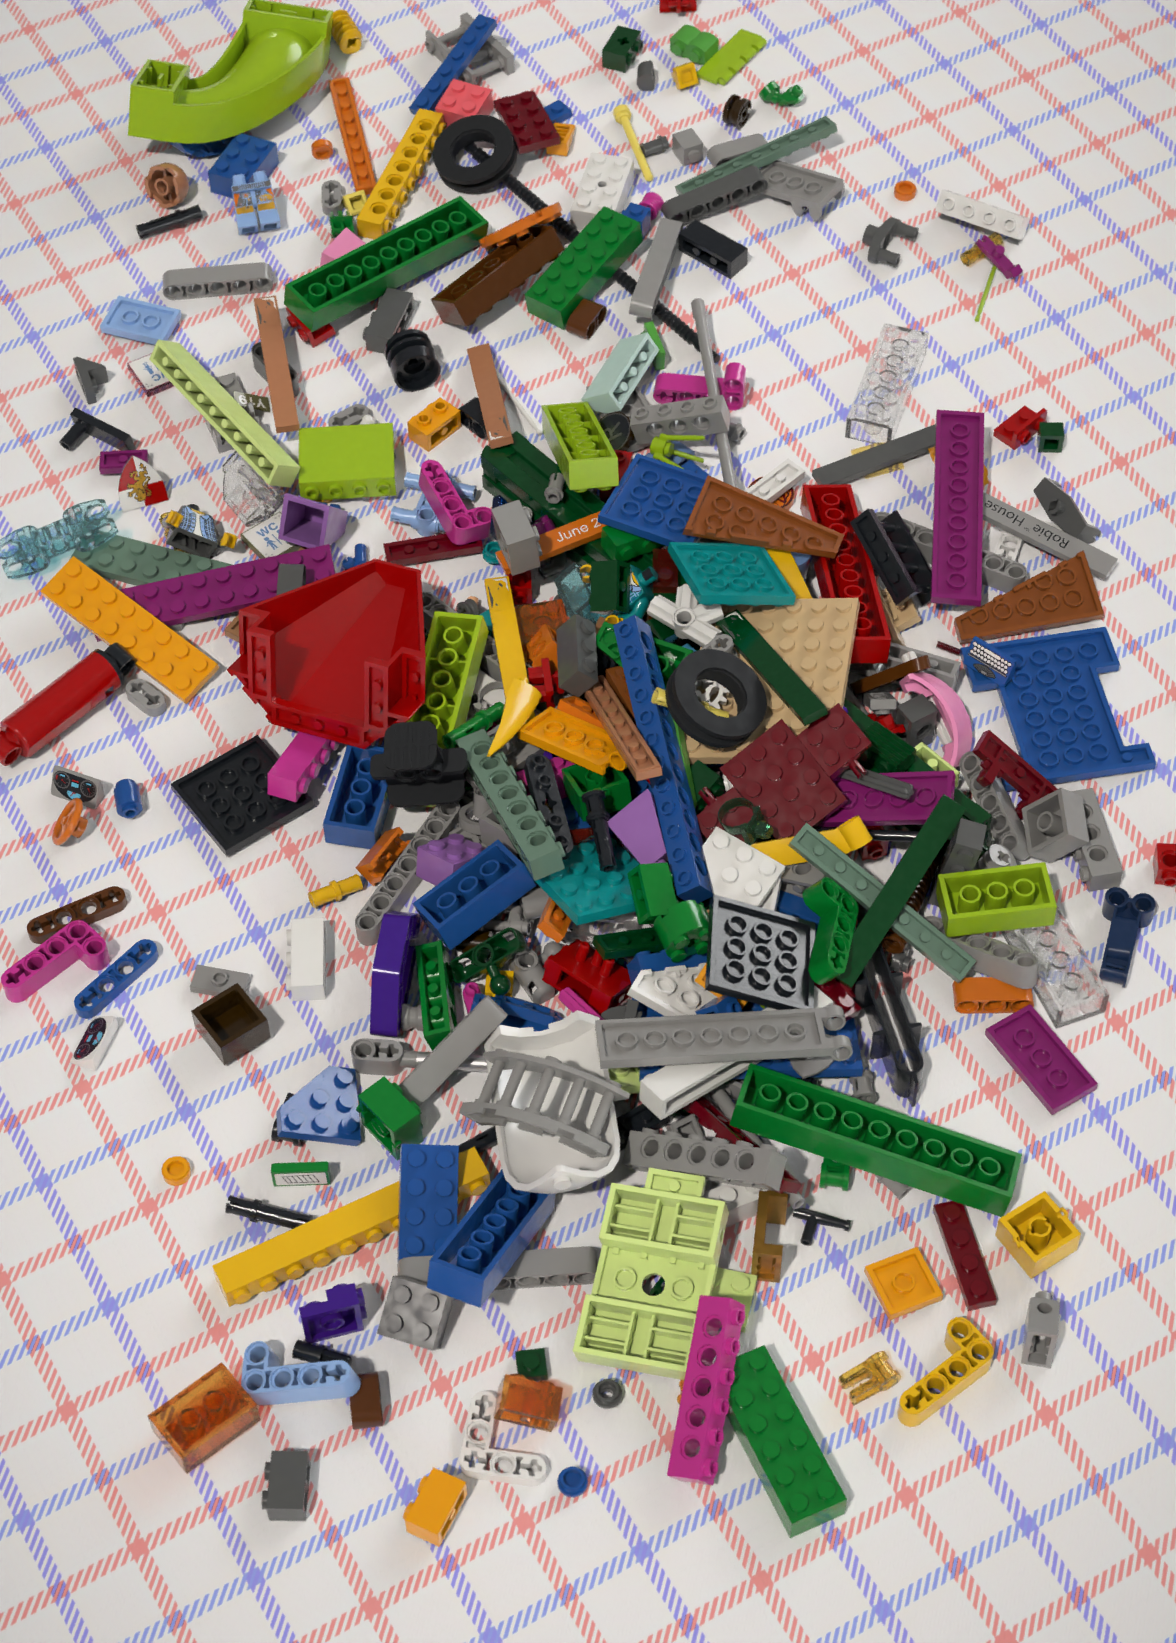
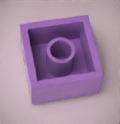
M450 834L448 837L440 840H431L428 844L417 847L416 876L436 886L486 848L482 847L480 843L464 838L461 834Z

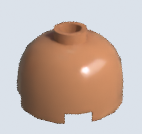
M162 163L150 168L148 176L145 177V189L149 198L153 197L156 202L160 203L159 207L167 209L178 205L186 198L189 190V181L185 172L179 166L172 163Z

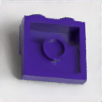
M355 1283L335 1285L332 1289L325 1290L327 1301H313L299 1308L307 1343L311 1344L364 1330L362 1319L368 1317L361 1287L356 1288Z

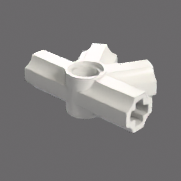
M688 584L677 587L676 603L658 595L652 599L647 609L649 616L673 629L677 637L690 639L702 647L708 644L715 636L722 634L721 630L711 625L724 619L721 605L713 604L706 606L698 604ZM684 621L689 622V623H687V624H681V622H684Z

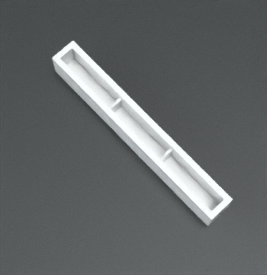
M814 985V1008L833 1005V1000ZM767 1007V1008H765V1009L762 1010V1011L778 1010V1009H774V1008ZM762 1060L665 1065V1067L653 1074L646 1075L640 1080L639 1100L662 1120L746 1071L750 1063L756 1065Z

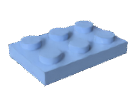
M118 296L101 323L100 329L102 333L156 345L157 340L167 341L182 317L181 310Z

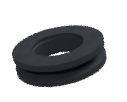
M472 115L457 120L439 135L433 148V161L441 180L450 189L461 193H479L497 186L508 177L517 160V148L509 128L500 119L488 115ZM486 141L495 145L492 155L482 164L473 167H463L455 163L459 152L469 144Z
M716 649L695 651L680 662L667 681L665 696L672 718L688 736L704 745L716 748L737 746L751 736L765 717L767 699L760 679L745 662L730 653ZM706 679L716 681L726 687L733 695L737 704V715L726 718L708 711L699 702L695 693V682Z

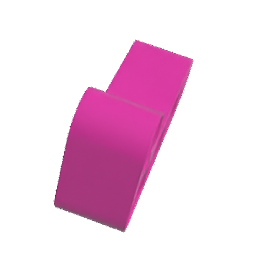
M733 362L726 366L724 378L717 377L720 395L724 396L728 409L738 410L742 407L744 401L746 368L740 363ZM661 373L656 377L653 398L658 403L663 404L708 397L705 376Z
M435 460L424 461L420 471L419 487L450 541L457 545H464L488 538L493 527L491 509L488 507H477L467 510L442 465Z
M82 920L70 922L2 974L1 983L7 999L14 1003L26 1000L79 959L91 970L99 971L109 965L110 956L105 940L86 922Z

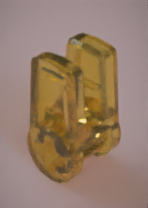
M879 1351L871 1355L866 1361L839 1376L838 1382L842 1389L854 1387L855 1384L870 1378L849 1392V1399L853 1406L881 1391L890 1389L900 1381L901 1375L898 1370H893L888 1362L889 1357L885 1351Z

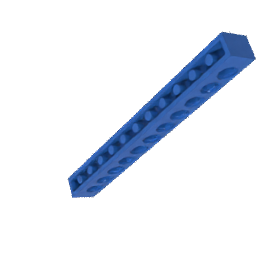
M633 615L613 625L637 729L662 767L663 775L649 778L673 875L676 895L684 901L696 900V903H700L714 895L712 894L708 870L702 854L703 841L673 718L667 707L653 704L651 701L654 690L656 691L657 687L666 690L651 627L639 617Z

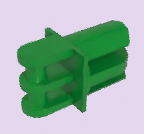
M337 210V216H334L333 211L329 214L331 238H336L345 228L354 233L352 215L348 211H346V216H343L342 210Z

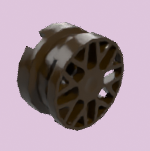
M736 94L731 95L723 109V122L729 125L732 123L734 127L739 129L743 128L750 116L748 109L752 108L751 100L741 99Z

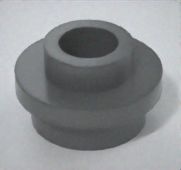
M603 1379L593 1388V1400L601 1408H614L621 1402L622 1389L614 1380ZM610 1392L613 1396L611 1398H604L602 1394Z

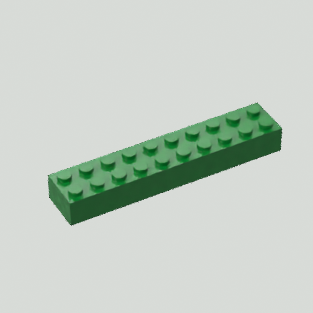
M459 196L286 284L284 305L313 332L384 295L387 288L396 289L480 245L478 240L487 236L489 222L466 200Z
M752 1063L749 1064L729 1124L730 1126L999 1217L1004 1216L1012 1199L1022 1158L1020 1153Z

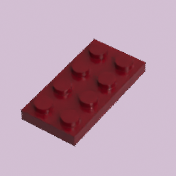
M534 90L524 91L513 96H505L493 101L500 120L507 125L512 134L519 155L560 144V136Z

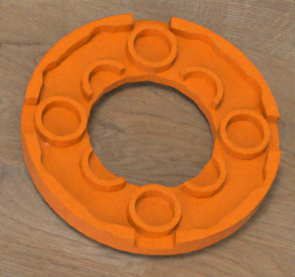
M556 202L478 241L482 249L485 248L486 251H489L509 242V237L514 234L518 238L529 233L528 228L535 224L544 225L562 216L561 211L563 209L560 203Z

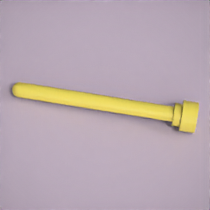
M624 104L618 105L613 110L615 121L622 124L644 179L650 182L653 179V175L631 126L629 107Z

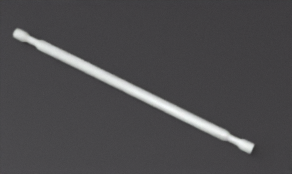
M497 374L501 387L532 428L536 430L538 436H541L542 432Z

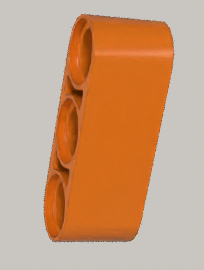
M965 977L959 983L954 981L952 984L955 1010L959 1013H1015L1029 1004L1034 1007L1032 988H1017L992 977Z

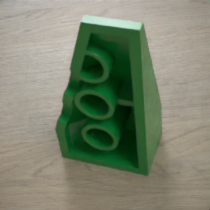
M603 622L596 636V646L623 668L613 628L614 624ZM653 638L666 689L667 681L673 671L686 656L693 653V650Z

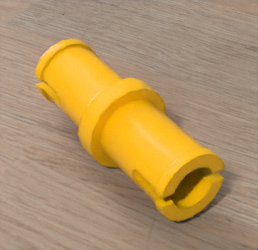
M354 874L338 882L335 880L330 881L329 885L308 892V898L312 907L316 908L333 900L336 902L340 901L343 896L362 890L363 884L359 875Z

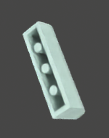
M647 332L619 340L582 397V402L588 401L591 409L600 413H612L622 410L659 352V348Z

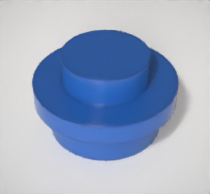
M568 1467L562 1470L557 1479L560 1492L567 1497L582 1495L588 1486L585 1472L577 1467Z

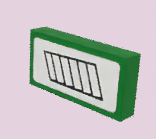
M327 1161L271 1164L274 1186L331 1185V1174Z

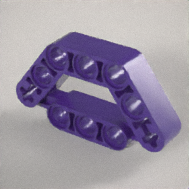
M391 911L383 915L372 968L371 1035L399 1037L402 1005L408 1003L416 961L415 946H410L411 939L417 938L419 935L421 917L418 913Z

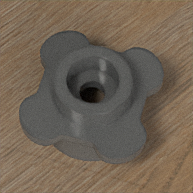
M906 948L905 952L894 954L890 970L908 972L912 962V958L908 957L910 948Z

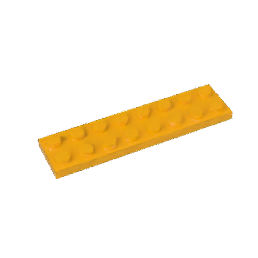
M74 556L40 591L45 598L110 646L116 642L121 644L136 658V667L185 704L195 696L219 669L216 662Z

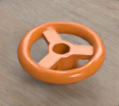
M80 798L72 799L61 812L52 834V841L55 845H62L71 835L79 838L84 833L88 820L81 817L83 802Z

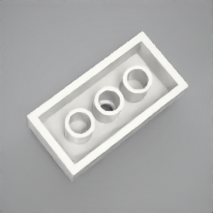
M591 152L570 209L572 227L577 231H582L604 206L618 213L623 211L634 180V159Z

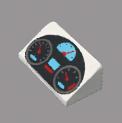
M99 1016L92 1018L70 1060L71 1064L96 1071L119 1027L116 1017Z

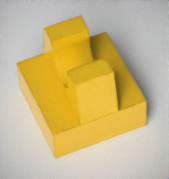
M688 62L672 68L673 72L671 75L677 89H683L699 83L694 62Z

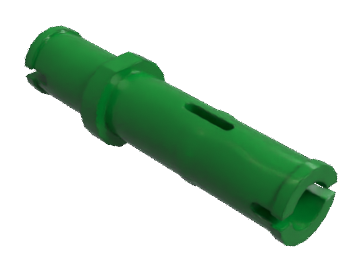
M496 702L488 709L476 712L475 717L443 735V745L447 749L455 748L457 746L455 740L481 729L488 730L491 728L494 722L502 718L504 704Z

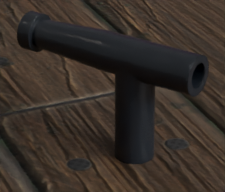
M802 1207L794 1209L793 1212L794 1218L806 1220L800 1241L806 1246L812 1244L817 1224L841 1228L847 1232L850 1229L851 1220L846 1221Z

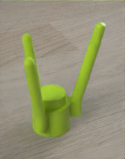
M661 433L659 437L655 436L650 445V454L653 455V459L679 468L682 467L666 457H671L673 454L703 463V458L675 450L674 443H671V441L704 440L705 437Z

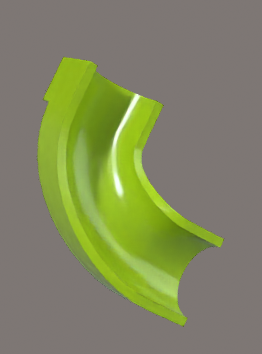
M249 0L243 9V20L237 33L220 59L205 74L196 78H189L190 65L147 59L130 86L128 136L172 143H207L239 135L272 119L301 98L324 72L329 61L333 11L269 0Z

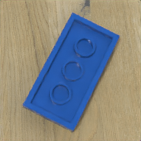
M400 1145L397 1261L406 1257L433 1256L457 1226L459 1146Z

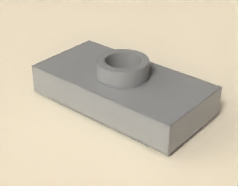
M197 965L190 984V990L195 993L216 996L238 983L246 992L250 982V974Z

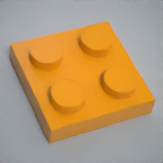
M918 1246L865 1266L864 1272L889 1321L943 1299V1293Z

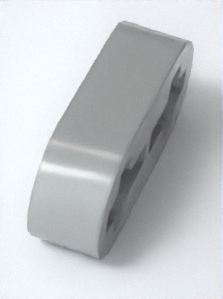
M329 180L322 184V210L327 216L332 211L334 216H336L337 210H342L341 184L335 180Z
M362 404L352 405L330 417L328 425H359L363 416L369 415V410Z
M136 678L126 684L125 689L128 700L145 714L157 717L166 711L163 694L145 680Z

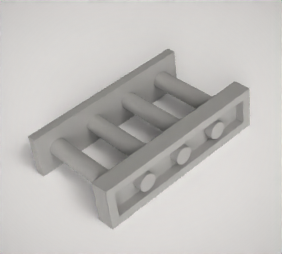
M467 12L460 15L461 25L459 28L438 38L430 30L425 31L426 49L443 63L454 48V46L448 48L445 44L463 36L475 19ZM490 35L470 64L485 57L492 61L474 70L467 66L459 79L476 85V78L497 68L510 75L515 72L514 55L496 38Z

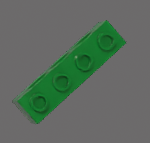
M442 940L415 946L423 1033L431 1050L457 1026L453 977L449 970L451 957Z

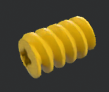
M339 9L334 11L331 35L343 53H356L362 46L361 32L346 10Z

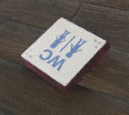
M151 354L127 363L128 370L147 397L174 386L149 360Z

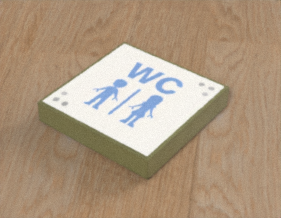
M280 511L240 534L241 540L260 559L295 552L301 547L300 545L278 539L282 515Z

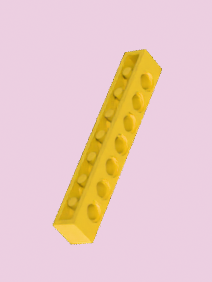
M419 108L356 219L358 236L376 239L391 231L392 223L395 219H398L401 207L407 203L410 191L414 190L416 180L422 176L425 164L429 163L437 138L446 129L443 113Z

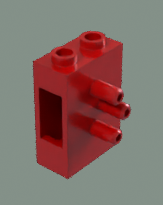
M577 939L570 945L563 946L557 954L550 955L544 963L545 972L542 978L544 982L558 991L564 990L567 987L571 988L600 1016L607 1009L622 1006L628 999L632 998L627 995L632 986L628 970L616 963L614 959L603 960L598 951L590 947L588 942H582Z

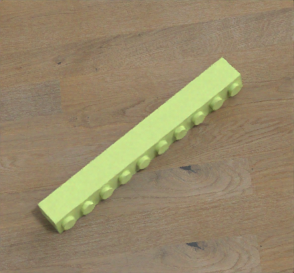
M157 340L149 360L268 485L291 488L301 467L180 343Z

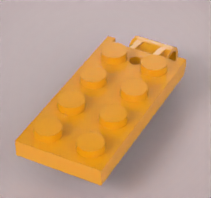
M551 706L524 724L517 732L518 739L602 776L606 773V768L609 766L614 767L618 771L628 767L605 729Z

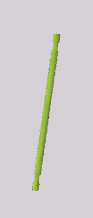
M994 264L977 311V316L975 317L976 322L980 319V314L982 313L997 268Z

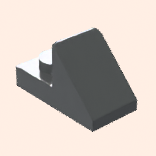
M74 357L76 375L88 405L97 403L95 393L99 392L97 385L109 381L106 367L90 360Z

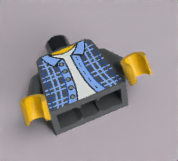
M195 504L183 505L178 512L171 510L162 520L163 527L169 529L166 544L193 555L209 558L216 547H230L234 549L238 536L224 532L223 536H221L215 527L213 517L200 512L199 507Z

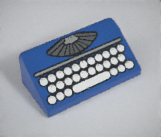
M976 636L972 639L963 661L966 666L1001 687L1006 686L1014 677L1017 662L1012 657Z

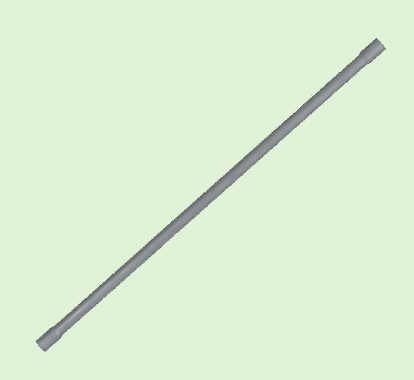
M696 298L692 300L691 308L697 329L708 397L720 395L707 326L705 303L703 299ZM727 432L716 433L723 481L737 488Z

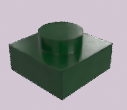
M544 1348L515 1351L518 1383L548 1380Z

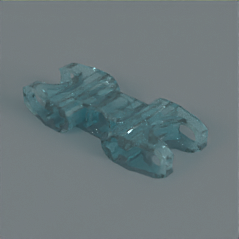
M94 499L76 504L64 511L63 519L39 529L30 525L24 526L0 539V559H6L2 567L7 578L17 579L36 574L50 565L51 558L73 549L87 552L112 539L118 533V529L113 518H106L110 511L105 500ZM97 506L103 507L100 513L91 514L93 508ZM104 526H111L110 531L107 533H100L98 531ZM12 544L15 546L10 551H1L5 545ZM22 564L21 568L17 571L9 570L12 565Z

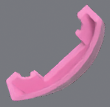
M925 672L908 674L899 682L905 694L914 692L918 695L923 694L926 698H933L952 740L951 743L942 747L944 752L942 758L955 769L960 768L959 762L961 757L966 752L971 751L972 745L971 722L962 700L950 686L931 674Z

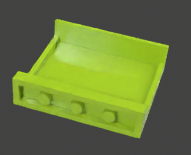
M393 423L300 428V497L315 501L396 496Z

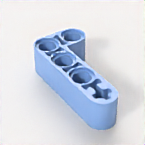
M263 1341L251 1343L244 1353L241 1387L254 1403L258 1405L348 1398L355 1395L360 1389L361 1380L359 1376L343 1360L280 1366L277 1355Z

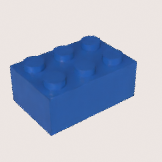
M243 133L236 135L208 171L211 192L232 198L231 186H233L234 175L243 174L247 184L254 182L253 173L265 171L268 179L279 164L277 143Z

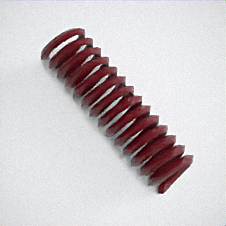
M938 641L936 648L946 650L949 653L953 652L954 655L959 656L960 649Z

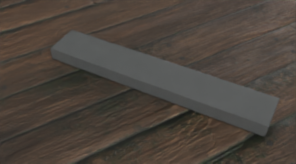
M936 424L812 470V477L818 485L845 484L929 452L928 449L935 446Z

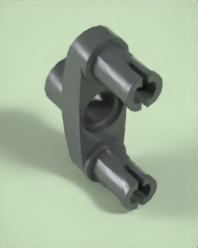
M894 217L888 218L880 227L869 224L862 238L863 244L870 246L867 260L874 263H884L896 268L900 262V254L888 251L886 247L893 237L896 236L914 242L918 236L919 228L907 225Z

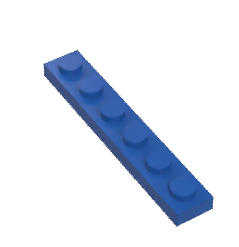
M478 14L409 107L412 114L416 115L419 108L435 111L436 105L453 79L458 80L498 26L495 19Z

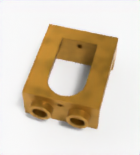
M759 1190L751 1274L757 1275V1281L780 1282L783 1245L766 1244L765 1233L766 1223L785 1225L787 1193L780 1194L772 1190Z

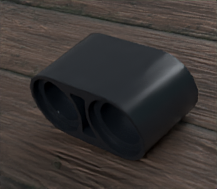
M474 397L458 408L461 414V423L479 438L485 439L487 433L479 399Z

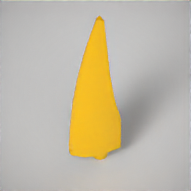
M524 677L520 679L514 678L506 694L501 722L487 757H491L515 736L531 716L542 697V694L530 685L528 679Z

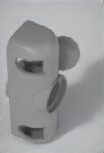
M507 932L502 935L508 942L515 938L513 932ZM554 941L547 943L544 946L543 953L538 956L526 944L523 952L515 953L512 959L505 962L510 971H514L515 978L533 1003L540 1005L555 996V988L542 980L545 972L542 966L550 955L557 954L563 948L560 943ZM526 964L530 965L531 967L525 968L522 967V965ZM531 982H533L537 988L534 991L533 995L530 993L528 988Z

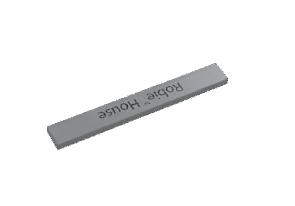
M983 492L984 521L1066 561L1084 550L1091 574L1103 580H1106L1116 565L1118 558Z

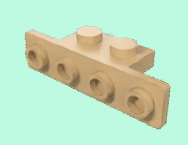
M875 577L887 625L890 630L891 642L906 646L900 632L921 621L914 601L911 598L901 606H896L887 589L882 590Z

